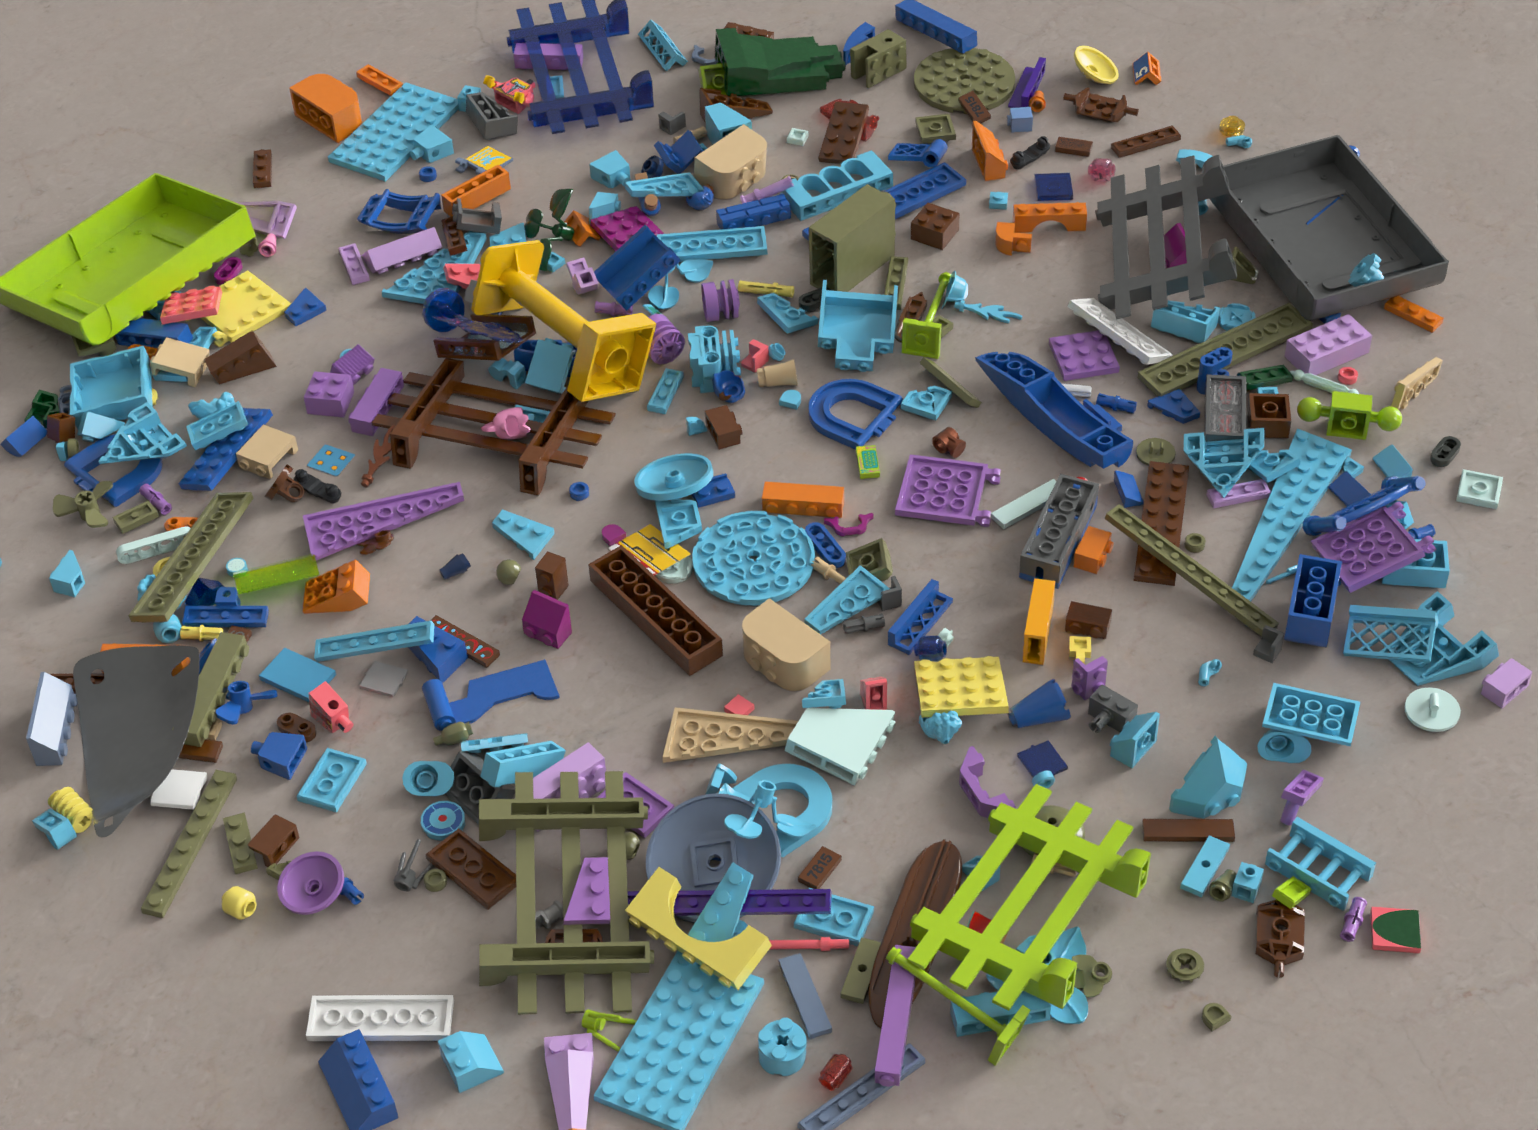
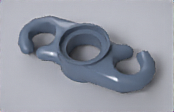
M72 385L63 386L59 390L60 413L70 411V403L64 404V402L70 400Z

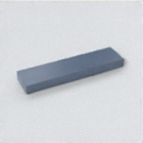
M801 953L778 959L780 969L809 1039L832 1033V1026Z

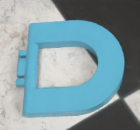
M777 764L766 767L732 788L751 799L759 781L767 780L776 785V790L793 789L802 793L809 802L808 807L796 818L814 824L816 828L801 838L790 837L777 830L781 857H785L820 833L828 824L832 815V793L827 782L815 771L796 764Z

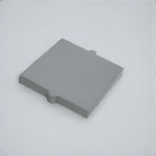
M374 661L369 671L365 672V677L359 685L360 689L394 697L399 687L403 686L408 670Z

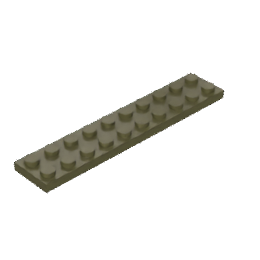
M1287 303L1138 372L1137 378L1156 396L1162 397L1172 391L1182 390L1197 383L1201 357L1217 348L1226 347L1232 351L1231 363L1222 368L1228 369L1286 342L1287 339L1311 330L1313 323L1307 321L1296 308Z
M251 492L215 494L128 615L131 622H168L254 499Z

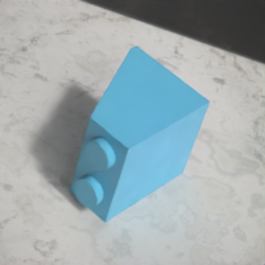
M722 103L705 107L706 134L712 145L743 124L752 129L750 119Z

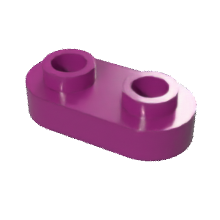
M230 257L221 264L214 273L215 281L218 285L226 283L240 273L243 268L241 259Z

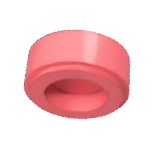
M1343 367L1339 370V382L1345 385L1356 383L1358 372L1354 368Z

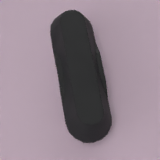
M1041 136L1037 139L1038 142L1029 146L1027 150L1013 153V157L1010 159L1013 168L1021 169L1046 154L1050 149L1048 138Z
M298 469L295 472L294 480L307 493L320 497L330 503H337L342 492L336 485L324 483L303 469Z

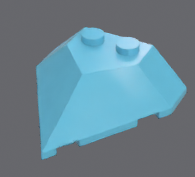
M146 402L129 413L127 416L128 421L120 427L107 447L108 452L98 462L99 464L148 458L166 459L187 445L177 433L172 435L159 419L157 411Z
M1264 428L1244 429V439L1206 442L1204 432L1184 434V453L1223 498H1225L1264 448Z
M1214 736L1210 741L1212 746L1206 752H1202L1183 778L1185 784L1182 788L1175 789L1172 793L1169 810L1173 813L1204 819L1210 815L1218 814L1229 806H1235L1241 799L1247 762Z

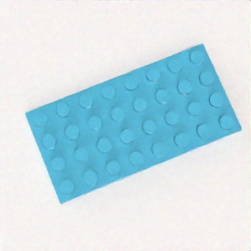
M405 82L402 87L328 156V161L386 182L411 157L410 151L414 149V137L431 125L439 129L459 110L458 99Z
M677 951L593 1095L594 1101L666 1130H685L764 985V979L750 974L739 990L732 986L727 988L718 981L719 977L714 974L712 976L707 975L700 969L701 966L696 962L693 964L689 963L682 957V953Z

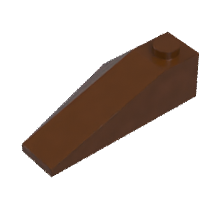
M700 88L699 90L700 115L705 123V107L718 103L728 106L748 119L773 113L768 102L752 98L744 100L737 97L736 94L731 93V96L721 94V91L716 89Z

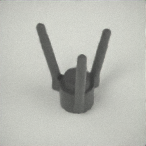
M420 839L416 840L405 868L403 867L406 852H403L401 855L397 874L393 881L394 885L402 891L408 892L411 888L416 889L424 875L434 867L430 863L417 878L415 877L416 873L410 869L421 843Z

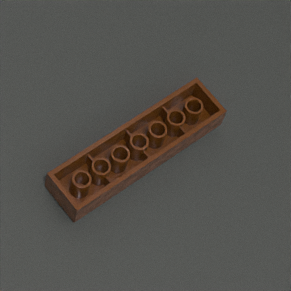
M622 545L588 564L590 581L689 676L723 656L722 638Z

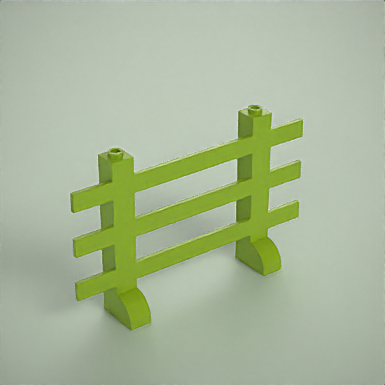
M1035 784L1018 809L1001 802L996 810L993 809L988 817V822H990L989 832L997 835V838L942 913L938 914L923 907L919 914H915L910 922V927H912L911 938L920 941V943L909 956L907 962L924 970L939 950L962 961L949 981L956 986L967 990L980 970L1004 981L992 999V1003L1008 1011L1012 1008L1022 991L1063 1009L1074 992L1077 962L1066 958H1056L1049 965L1042 962L1098 881L1137 898L1147 882L1151 853L1135 848L1126 851L1123 856L1117 854L1133 830V826L1116 820L1099 846L1075 836L1092 812V808L1079 802H1075L1058 827L1035 818L1052 794L1051 790ZM1015 844L1038 854L982 934L959 924L961 918ZM1056 862L1080 873L1024 954L1000 943Z

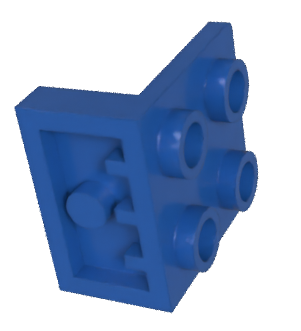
M687 130L671 147L668 144H662L660 141L654 144L665 165L677 174H681L695 160V157L703 152V149L690 130Z

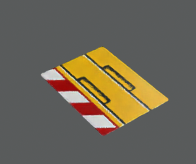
M651 524L608 548L612 551L622 545L653 575L660 573L690 555L687 550L678 544L665 549L661 531Z

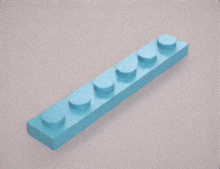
M425 621L316 639L314 659L320 662L431 644L434 641V623L432 621Z

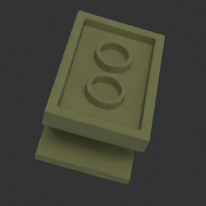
M887 29L850 48L851 77L856 80L866 75V87L870 88L906 69V40Z

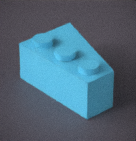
M1168 300V307L1153 310L1152 328L1174 334L1177 337L1190 339L1196 343H1202L1208 339L1217 327L1220 307L1214 306V310L1202 308L1200 304H1196V307L1184 306L1185 302Z

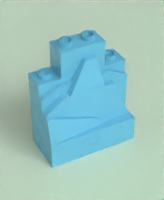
M823 280L818 347L836 349L835 368L859 370L861 372L873 371L874 352L882 354L893 353L898 286L894 285L893 295L826 290L827 280Z

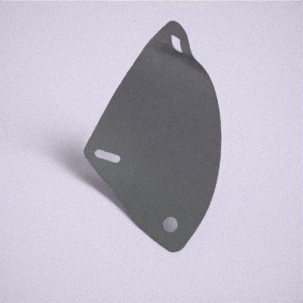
M165 645L116 648L92 654L80 659L75 664L73 677L79 710L90 805L93 809L94 828L98 837L111 835L131 810L148 798L163 783L174 767L187 737L196 702L199 680V650L196 647ZM187 657H190L189 665L176 676H172L173 668ZM96 669H101L104 672V680L100 684H93L90 679L92 672ZM113 817V824L104 827L105 820Z

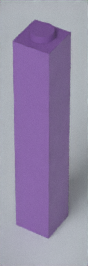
M895 945L896 949L900 948L902 950L901 955L907 959L916 948ZM896 962L891 967L875 1066V1083H880L887 1087L899 1086L916 980V976Z

